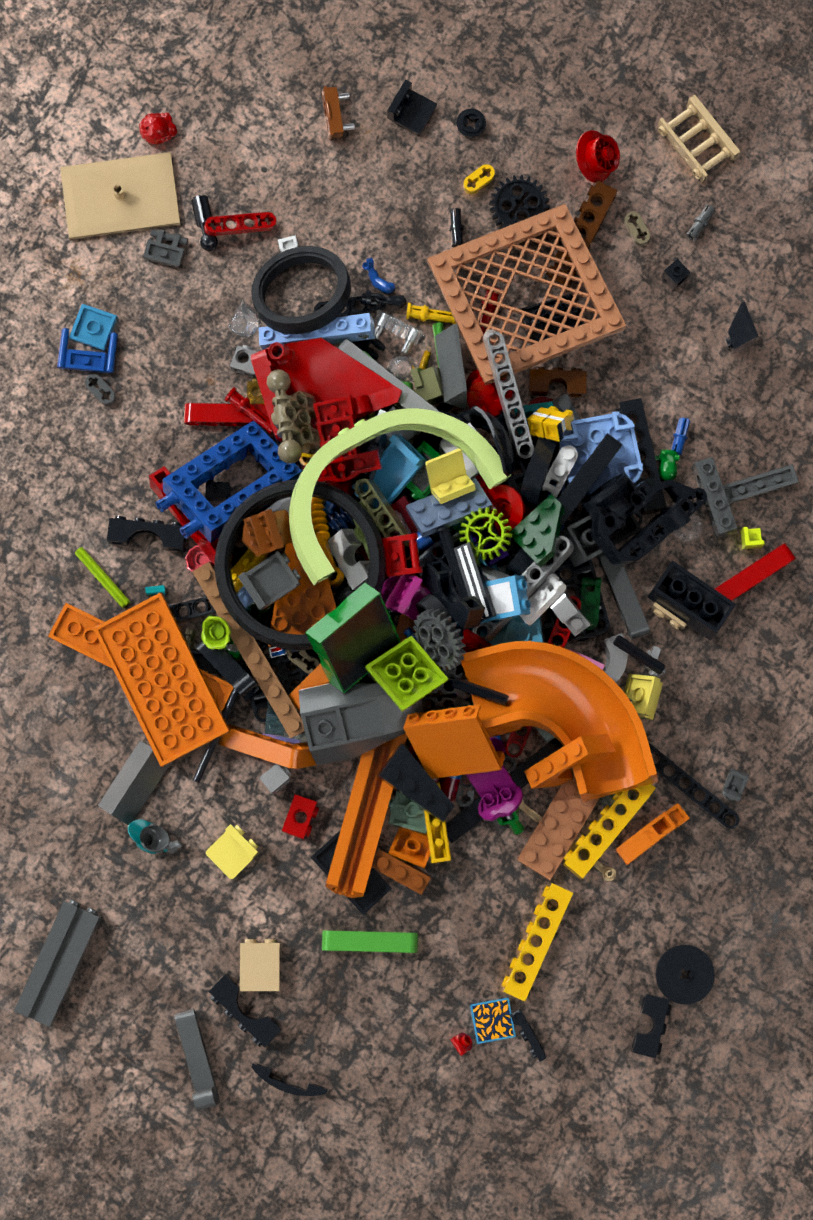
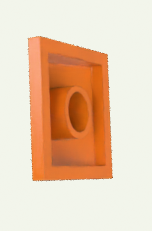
M399 827L388 854L425 869L430 856L427 834Z

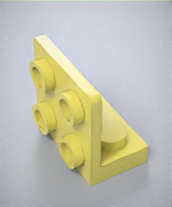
M460 448L426 461L431 493L440 504L476 490L475 484L466 474L463 453Z

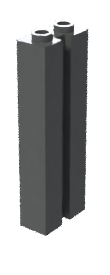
M71 899L69 902L63 901L14 1009L15 1012L48 1027L54 1025L102 918L98 916V911L89 907L87 910L80 908L81 904Z

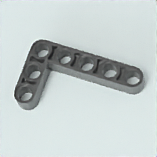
M193 1008L174 1014L195 1092L192 1094L195 1109L198 1112L215 1107L220 1103V1098L195 1010Z

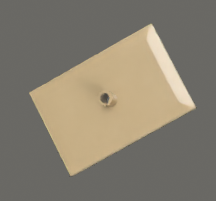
M171 152L60 167L70 240L181 225Z

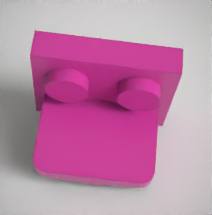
M407 574L392 576L383 583L381 597L388 610L416 620L419 615L416 603L426 595H432V593L420 585L422 579Z

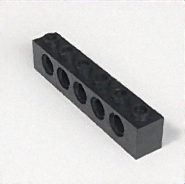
M642 398L619 402L615 412H619L628 418L633 417L636 420V424H634L635 435L641 439L637 443L638 450L645 457V460L641 461V464L643 463V471L648 473V479L653 486L661 483ZM640 477L636 483L640 484L646 479ZM663 490L654 494L651 500L640 509L642 515L657 513L667 507Z

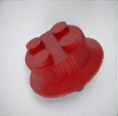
M478 369L473 371L466 380L467 403L470 409L472 406H477L493 416L499 415L503 410L495 382L485 386ZM508 390L505 393V398H510L513 391Z

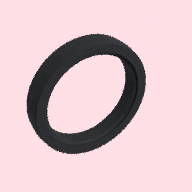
M301 246L285 250L268 260L254 278L251 295L258 316L268 327L281 333L303 334L320 329L339 316L350 298L351 284L348 271L336 254L321 247ZM315 263L328 267L336 274L338 281L334 295L323 307L313 313L299 317H287L274 313L265 304V294L272 280L282 271L292 266Z

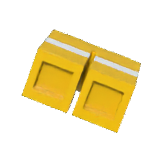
M550 406L548 409L540 407L527 418L530 435L560 442L564 438L563 432L565 430H572L571 422L574 421L573 411L566 409L564 412H560L554 406Z

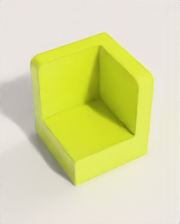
M743 527L740 531L742 550L762 548L765 542L761 538L760 528L748 529V527Z

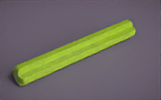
M83 547L78 548L75 551V555L122 608L127 607L130 603L128 598Z

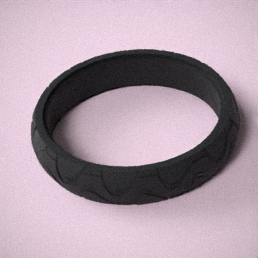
M288 480L269 485L253 493L231 514L223 527L217 543L215 578L223 604L235 622L247 633L261 642L277 648L311 650L313 647L306 634L278 632L255 620L239 600L231 573L232 553L238 535L244 527V519L253 516L270 503L292 497L297 480ZM317 481L312 497L329 501L342 508L356 521L364 533L370 556V571L367 584L381 594L386 572V557L378 527L367 510L351 495L335 486Z

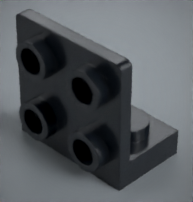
M405 79L387 110V119L420 135L436 109L437 103L413 91L412 82Z

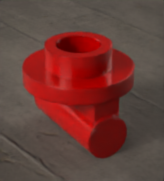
M461 1032L450 1039L460 1056L472 1049V1039L466 1033Z

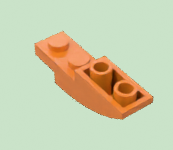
M677 803L616 848L615 851L625 864L628 865L687 822L690 817Z

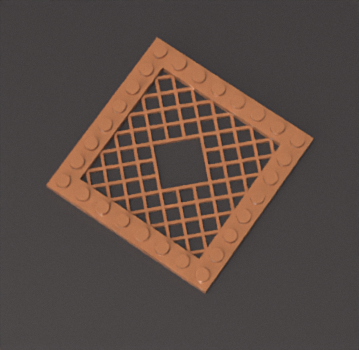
M566 204L427 258L428 265L485 386L495 381L483 341L484 334L480 326L487 328L486 331L494 329L501 334L512 337L509 345L506 344L508 353L510 350L515 351L508 354L514 374L626 330L627 326ZM544 234L541 240L535 238ZM547 234L557 237L554 244L545 242ZM559 239H561L565 248L557 246ZM526 241L524 247L517 245L519 243ZM530 241L539 244L536 251L527 248ZM542 245L552 248L549 255L540 253ZM509 248L507 254L500 252L504 249ZM513 248L522 251L519 258L510 255ZM555 249L564 252L561 259L552 257ZM525 252L534 255L532 262L522 259ZM567 253L572 263L564 261ZM492 255L490 260L483 259L486 256ZM495 255L504 257L502 265L493 262ZM538 256L547 259L544 266L535 264ZM508 259L517 262L514 269L505 266ZM550 260L559 263L557 270L547 268ZM478 261L487 264L484 272L475 269ZM474 262L472 267L466 266V264ZM520 263L529 266L527 273L517 270ZM562 264L572 267L569 275L559 272ZM490 266L499 268L497 276L488 273ZM533 267L542 270L539 277L530 275ZM461 268L470 271L467 279L458 276ZM575 269L580 278L572 276ZM503 270L512 273L509 280L500 277ZM545 271L554 274L552 281L542 279ZM473 272L482 275L479 283L470 280ZM515 274L549 285L536 315L502 304ZM557 276L567 278L564 286L554 283ZM485 277L494 279L492 287L483 284ZM458 280L465 282L463 288H461ZM570 280L579 282L576 290L567 287ZM498 281L507 284L504 291L495 288ZM468 284L477 286L474 294L465 291ZM582 284L584 285L587 293L580 291ZM552 287L562 289L559 297L550 294ZM480 288L489 290L487 298L478 295ZM565 291L574 293L572 301L562 298ZM493 292L502 295L499 302L490 299ZM577 295L587 298L584 305L575 302ZM466 296L472 297L470 304L468 303ZM547 298L557 300L554 308L545 305ZM475 299L484 301L482 309L473 307ZM590 299L595 309L587 307ZM560 302L569 305L567 312L557 309ZM488 303L497 306L494 313L485 311ZM573 306L582 309L579 316L570 314ZM500 307L509 310L506 318L497 315ZM542 309L552 312L549 319L540 316ZM585 310L595 313L592 321L582 318ZM473 311L479 313L477 320L475 318ZM512 312L522 314L519 322L510 319ZM555 313L564 316L562 323L552 321ZM483 314L492 317L489 325L480 322ZM525 316L534 318L532 326L522 323ZM568 317L577 320L574 328L565 325ZM495 318L504 321L501 329L492 326ZM538 320L547 323L544 330L535 328ZM507 323L517 326L514 333L505 330ZM550 324L560 327L557 335L547 332ZM520 327L529 330L527 337L517 335ZM533 331L542 334L539 342L530 339ZM490 338V343L494 344L497 341V339L494 340ZM515 338L524 341L521 349L512 346ZM497 354L495 362L501 361L503 356ZM502 372L500 374V380L506 378L508 376V373Z

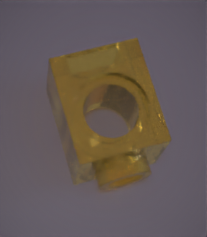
M257 379L247 381V397L250 403L264 404L262 394L257 397L252 395L254 390H260Z

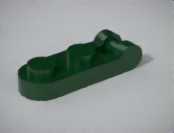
M582 576L580 611L590 622V626L584 629L587 631L593 630L599 621L601 577L591 579L588 576ZM587 586H594V592L587 591Z

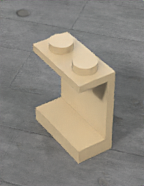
M245 939V943H240V991H280L281 943H276V939H264V943H257V939Z

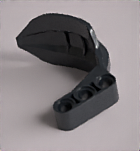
M472 406L470 411L457 415L445 410H439V412L452 416L466 424L471 423L475 429L481 428L493 436L500 456L503 473L508 477L517 469V456L511 445L508 432L495 416L477 406ZM421 431L412 446L417 450L424 440L438 452L439 445L441 444L440 441L443 438ZM425 452L422 454L427 461L431 460Z

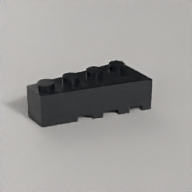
M399 744L377 777L439 822H444L454 808V804L403 744Z

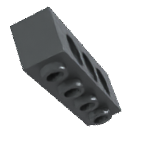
M713 457L694 462L692 470L698 487L704 489L707 494L704 505L715 537L718 538L734 533L737 525Z

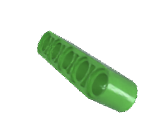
M322 931V950L418 953V933Z

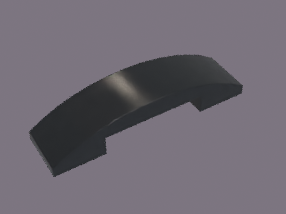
M255 1062L252 1064V1069L260 1078L281 1091L299 1096L327 1094L328 1088L309 1082L307 1089L270 1077L272 1068Z

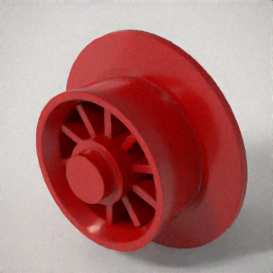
M595 130L586 131L580 136L576 147V161L583 176L593 183H597V181L603 182L609 177L611 172L618 168L620 150L613 137L602 135Z

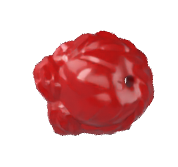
M167 112L147 114L139 123L142 139L153 145L169 141L178 132L175 124L172 122L170 113Z

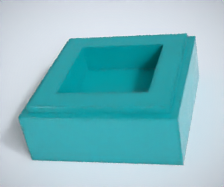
M165 585L145 587L148 597H152L160 592L164 596L167 595Z

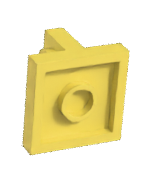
M628 674L624 693L632 700L631 703L635 707L638 716L649 720L654 719L663 685L660 682V678Z

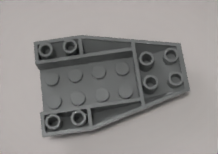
M357 682L344 694L330 683L299 690L300 714L309 750L317 766L355 758L406 733L403 727L408 714L425 712L422 699L402 712L378 683Z

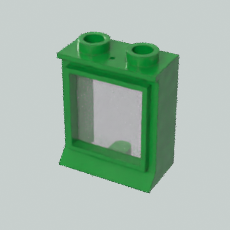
M424 440L417 449L427 461L441 456L439 452ZM426 464L423 465L406 486L412 491L410 495L417 501L432 495Z

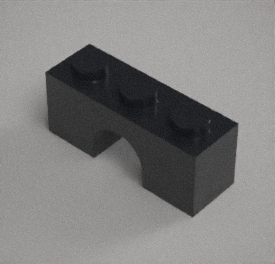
M644 993L640 1013L651 1017L653 1027L646 1034L635 1032L631 1052L652 1058L660 1055L662 1049L660 1038L661 1035H665L667 1024L664 1021L665 1017L670 1015L672 1006L669 1004L668 999Z

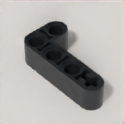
M538 437L521 487L520 495L524 503L538 506L558 441Z
M203 641L196 646L203 656L246 701L260 689V686L224 648L211 650L203 644Z

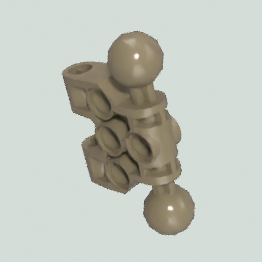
M274 370L267 376L266 384L269 390L275 393V397L272 399L274 413H272L271 419L278 429V437L283 440L278 447V456L284 463L292 464L301 458L302 453L315 454L321 448L318 430L310 425L311 419L316 418L313 403H316L315 396L302 391H297L290 396L286 395V391L291 383L289 374L284 370Z

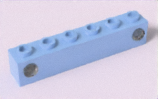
M370 313L335 318L320 329L303 334H286L275 331L268 326L259 327V345L262 349H266L275 342L287 344L316 338H323L331 344L342 343L345 339L350 342L375 339L374 320Z

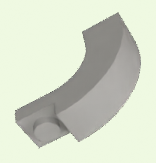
M566 590L550 606L556 616L568 627L574 636H577L590 626V622L578 609Z
M618 635L600 642L606 658L603 671L615 682L624 673L628 660V654L613 644Z

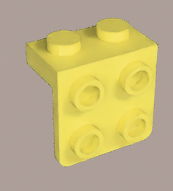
M230 824L225 829L226 832L206 850V855L228 878L234 879L259 852L256 850L258 848L257 844L251 838L247 841L242 836L245 832L238 825L234 827Z

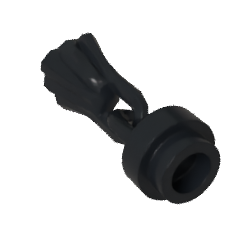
M371 291L361 293V304H364V306L386 303L403 308L407 304L404 295L381 297V295L371 293ZM371 297H376V301H371Z

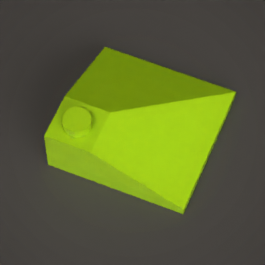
M412 635L365 666L367 671L402 712L449 680Z

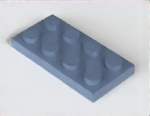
M476 478L471 479L475 484V491L440 504L434 495H430L406 505V511L422 538L435 533L440 528L466 520V516L472 518V511L479 515V508L482 509L483 513H485L486 507L490 510L493 509L492 503Z

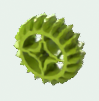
M486 507L483 514L482 509L479 508V515L472 511V519L468 516L465 517L469 522L468 525L461 523V526L466 528V530L459 531L460 534L465 535V537L460 538V541L472 542L470 537L471 531L478 534L479 544L475 547L477 557L479 558L480 554H482V560H486L487 554H489V558L493 560V553H496L498 557L501 556L498 551L499 549H502L504 552L507 551L503 545L504 543L507 545L511 544L510 541L506 540V537L511 538L512 534L506 533V531H510L512 527L505 526L509 522L508 519L501 521L504 516L503 513L496 516L497 510L494 509L490 514V509ZM481 519H488V522L486 521L483 527L473 526ZM494 521L498 522L501 527V537L493 533ZM485 529H488V532L493 537L486 536V539H483L484 536L478 531L482 532L483 530L485 531ZM487 542H498L493 548L483 550Z

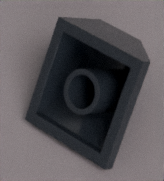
M745 302L740 304L724 339L726 348L730 349L732 354L753 347L759 337Z

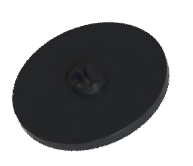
M678 945L670 948L660 957L656 966L655 976L657 985L666 998L675 1003L687 1005L699 1002L708 995L714 984L715 972L710 958L701 949L691 945ZM681 970H689L688 980L686 978L681 979Z

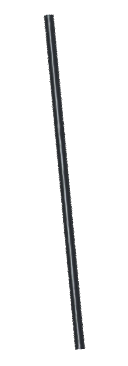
M275 602L269 606L262 621V625L269 627L273 618ZM255 638L258 645L260 646L262 642ZM244 662L242 668L248 673L250 669L246 662ZM233 689L222 712L226 722L239 695L235 689ZM220 737L209 742L192 781L200 783Z

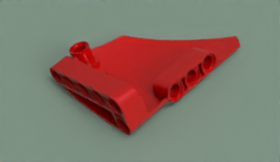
M323 338L287 344L275 342L269 348L251 354V362L273 433L279 442H283V440L278 437V429L271 419V415L274 413L272 399L275 397V393L270 391L266 384L267 376L274 370H284L289 374L291 383L286 391V395L289 396L297 391H302L315 396L317 403L351 395L356 419L399 403L402 394L401 389ZM282 348V354L278 356V350ZM311 419L310 425L317 429V419Z

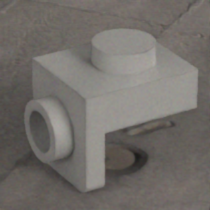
M653 646L651 650H647V653L658 660L661 648ZM647 666L645 668L646 671H649V675L658 678L666 673V670H663L661 674H657Z

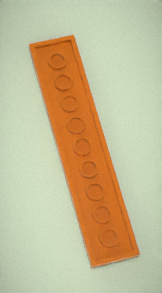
M65 603L48 637L112 668L93 629L104 623V621ZM200 669L222 713L234 687L230 683Z

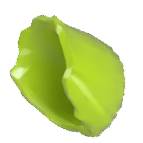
M207 617L202 625L201 637L203 644L211 650L225 648L230 641L232 628L222 617Z

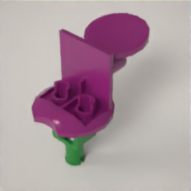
M491 737L490 740L495 750L503 751L505 754V747L502 741ZM504 765L498 771L466 774L482 798L478 806L479 815L486 821L493 822L497 819L501 826L508 824L515 835L522 833L524 826L519 820V806L523 799L522 789L515 784Z

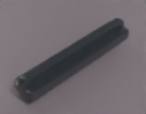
M618 635L615 638L613 644L657 674H661L665 669L663 663L622 636Z
M457 677L452 681V687L502 705H506L509 696Z

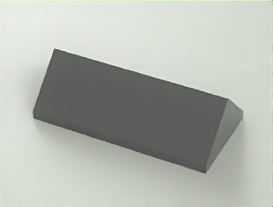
M453 324L435 336L444 403L461 409H467V388L458 326Z
M140 740L98 806L129 825L136 819L171 763L161 767L152 748Z

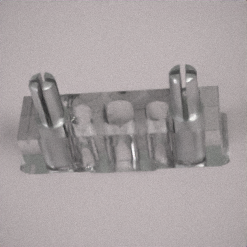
M381 310L376 311L377 315L374 319V324L377 325L375 329L376 338L378 339L382 330L385 329L406 340L401 350L402 353L407 354L411 345L417 346L421 337H424L423 331Z

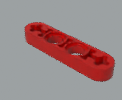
M271 212L209 217L205 222L204 231L210 236L271 231L275 227L276 216ZM265 218H268V221H271L270 225H267V222H264ZM250 219L254 222V226L248 227L244 221ZM233 221L236 224V228H228L226 222ZM210 223H213V225L216 226L215 230H212V227H209Z

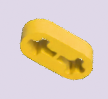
M485 164L467 176L463 182L465 192L475 194L492 182L495 175L494 168L491 165ZM483 171L490 172V177L484 176L480 178L483 176ZM477 180L475 188L472 186L468 187V182L474 183Z

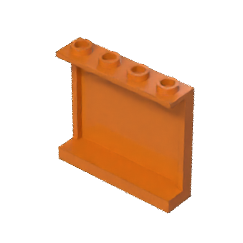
M480 704L407 715L403 729L424 770L432 779L502 769L505 755L503 751H496L479 717Z

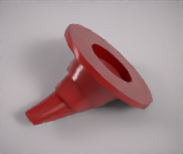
M498 485L486 492L493 507L490 510V514L494 509L497 510L496 516L503 513L504 516L501 521L508 519L509 522L505 526H511L512 529L535 509L524 504L521 495L511 486ZM482 519L483 523L486 524V521L488 522V519ZM494 521L493 524L499 536H501V527L498 522Z

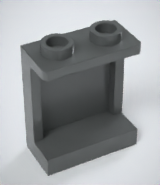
M278 550L275 551V554L248 572H243L238 576L261 611L301 585L298 581L301 579L296 569H290L288 565L290 560L284 552L281 554Z

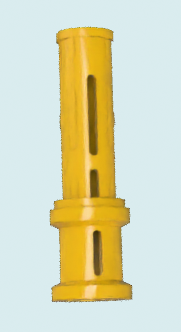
M408 302L406 319L408 320L409 318L420 319L421 322L432 320L456 324L451 312L429 309L427 305L423 307L416 306Z

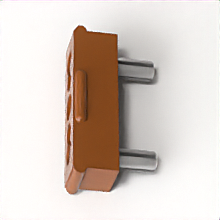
M324 86L321 94L328 139L342 138L344 130H354L355 128L354 123L342 124L339 100L350 99V94H338L337 87Z

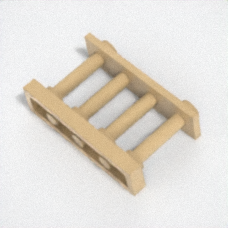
M696 95L689 98L687 110L669 123H666L663 118L659 120L657 126L659 133L669 140L692 169L693 176L697 180L700 179L702 183L706 181L708 176L706 172L725 158H729L733 162L740 154V150ZM691 115L695 116L698 119V124L678 138L672 129ZM701 130H706L710 134V138L692 151H689L683 143ZM718 144L721 152L701 166L695 157L711 145Z

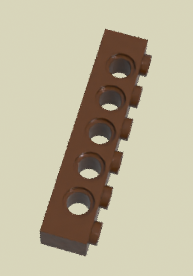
M597 181L595 186L591 185L587 193L589 196L587 202L583 201L579 211L581 214L579 218H574L579 232L585 235L583 240L588 250L618 191L600 181ZM599 201L602 205L595 206L592 202ZM591 217L593 222H586L584 218ZM558 250L555 258L561 259L564 252ZM567 253L564 261L572 263ZM555 262L554 266L550 265L549 268L557 270L559 263ZM568 266L569 269L567 271L560 269L559 272L569 275L572 267ZM576 269L574 270V272H573V274H572V276H574V277H575L576 274H577ZM546 273L548 281H552L554 274ZM557 276L554 283L564 286L567 278ZM573 280L569 281L567 287H570Z

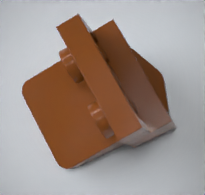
M272 509L244 519L242 541L255 553L256 557L283 548L285 544L292 542L289 515L285 509L272 512Z

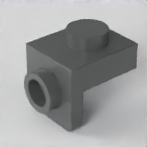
M731 768L723 785L722 795L730 801H741L749 774Z

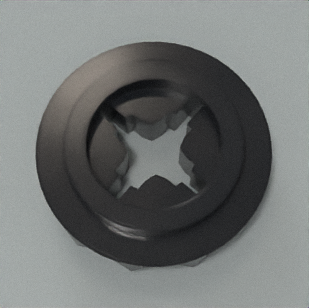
M477 109L462 111L457 117L458 131L463 136L470 138L479 136L486 127L485 116ZM468 119L471 120V122L475 121V128H472L471 126H466L468 125Z

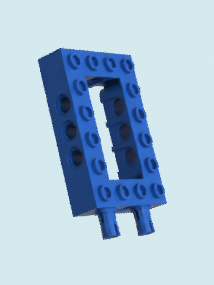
M253 420L163 478V492L166 496L156 501V506L161 512H164L175 504L191 521L180 528L181 534H185L184 538H189V536L199 530L212 543L220 537L227 520L245 499L269 485L282 481L298 480L302 470L295 463L287 464L280 460L278 456L279 446ZM248 450L255 457V461L257 463L260 462L267 470V473L214 508L197 489L208 480H213L214 476L223 470L227 471L237 461L245 459Z

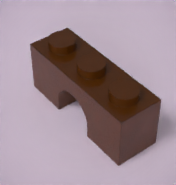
M534 367L529 371L528 396H547L549 385L559 382L564 385L568 397L585 398L587 371H582L580 368H573L570 371L563 370L560 367L552 368V370H546L544 367Z

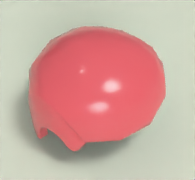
M198 545L191 548L185 557L186 568L191 572L207 562H210L212 567L214 565Z

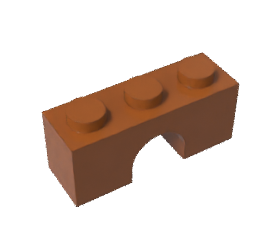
M380 848L373 860L372 868L422 895L432 875L416 866L413 867L403 862L399 858L388 854L389 851Z

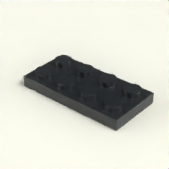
M340 831L310 857L327 876ZM371 867L364 896L347 898L365 915L392 888Z

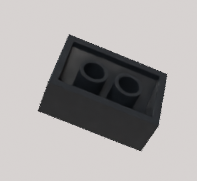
M565 295L562 298L572 301L573 295ZM548 300L545 305L554 308L557 300ZM560 302L557 309L567 312L569 305ZM541 303L520 308V310L536 315ZM573 306L570 314L579 316L582 310ZM542 309L540 316L549 319L552 312ZM555 313L552 321L562 323L564 316ZM525 316L522 323L532 326L534 318ZM568 317L565 325L574 328L577 320ZM538 320L535 328L544 330L547 323ZM550 324L547 332L557 335L560 327ZM524 328L527 337L529 330ZM533 331L530 339L539 342L542 334Z

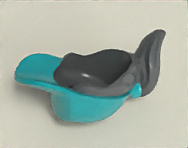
M136 819L128 825L130 837L136 842L137 847L144 852L156 854L165 851L173 854L178 848L182 847V844L177 840L171 842L167 831L156 824L143 819Z

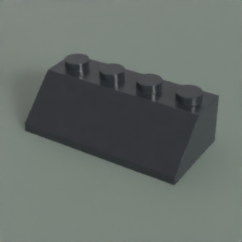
M673 560L647 596V598L665 608L710 641L718 633L736 606L733 601Z

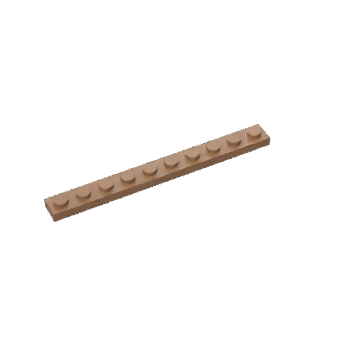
M207 562L192 571L217 615L224 618L232 628L231 639L290 739L304 732L300 714L257 641L235 622L223 604L216 584L215 570L211 563Z

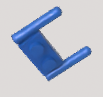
M62 329L57 368L113 373L118 339L117 333L113 332L110 334L108 354L104 352L67 350L69 329Z

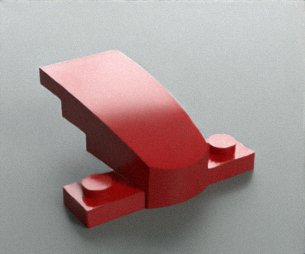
M351 395L313 403L321 447L338 436L341 430L347 427L349 429L355 427L354 425L357 422ZM360 446L350 450L327 465L317 481L350 482L357 479L361 473L382 469L378 449L360 453Z

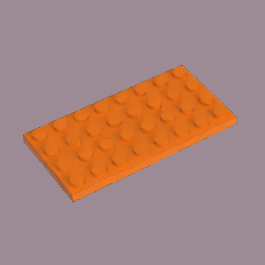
M160 592L93 628L161 767L230 732L163 593Z

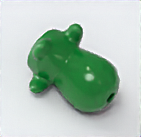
M661 450L660 455L655 456L656 461H661L658 468L660 479L662 481L674 480L677 477L676 461L680 460V455L674 450Z

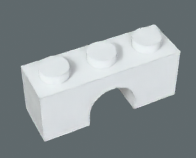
M341 529L328 540L329 548L338 563L339 569L343 571L348 585L352 590H357L368 581L370 561L356 562L355 552L362 544L356 538L353 529Z

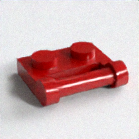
M418 533L382 538L385 549L387 577L423 572L422 566L420 567L416 540L418 539ZM408 540L412 568H407L404 541Z

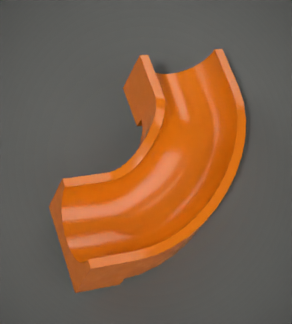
M534 641L502 643L463 655L464 660L461 661L467 681L509 696L507 704L502 705L471 694L473 704L481 705L479 717L490 738L521 730L523 726L543 729L553 735L563 746L580 736L609 735L616 751L602 761L585 762L573 767L579 794L583 802L659 782L648 739L635 707L618 684L588 659L560 646Z

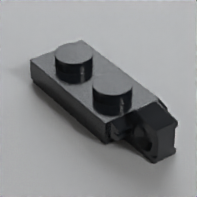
M519 1009L510 1014L513 1024L519 1025L522 1028L519 1032L525 1042L529 1041L532 1047L529 1050L533 1058H538L540 1062L546 1059L547 1055L522 1010Z

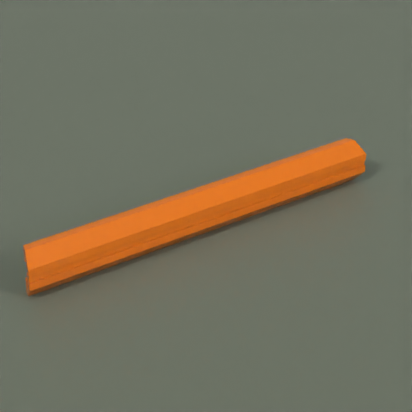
M403 614L400 615L396 629L401 642L407 638L403 633L405 629L410 627L413 632H416L412 628L416 625L414 620ZM406 733L361 755L325 885L335 894L344 895L349 898L364 896L393 787L377 777V775L398 745L403 744L405 746L407 740Z

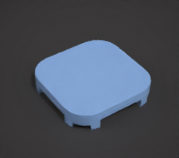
M612 412L611 414L580 420L574 419L571 422L572 430H565L563 432L564 438L559 442L560 450L562 447L569 445L573 446L578 452L577 460L566 479L568 485L607 433L623 444L585 496H589L604 483L623 472L628 475L633 484L639 480L643 471V463L641 464L634 431L635 426L633 421L619 412Z

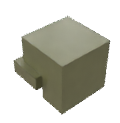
M432 366L427 369L414 368L410 370L415 388H417L413 390L431 405L444 401L439 368Z

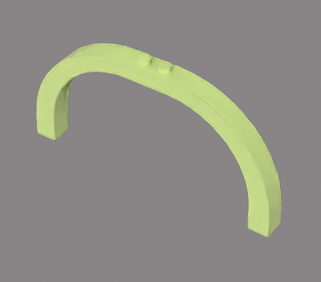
M419 408L389 411L367 421L362 419L351 429L347 427L341 430L338 436L322 446L307 463L295 484L290 502L289 525L292 543L297 557L312 584L316 585L329 578L335 572L318 543L311 517V501L315 484L321 472L333 460L389 432L400 430L422 431L441 437L457 448H460L472 461L491 490L510 477L503 473L502 463L495 449L483 436L466 423L441 412Z

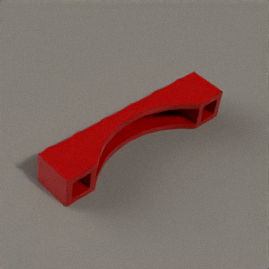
M165 466L149 475L150 488L159 499L166 496L163 492V478L171 474ZM175 504L168 508L182 526L191 522ZM198 530L191 537L215 565V553L219 538L210 543Z

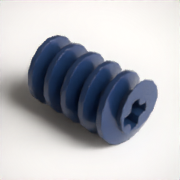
M339 508L340 514L336 511L333 512V518L330 515L326 516L327 525L333 536L336 534V531H340L342 528L350 529L349 524L356 527L353 518L342 508Z

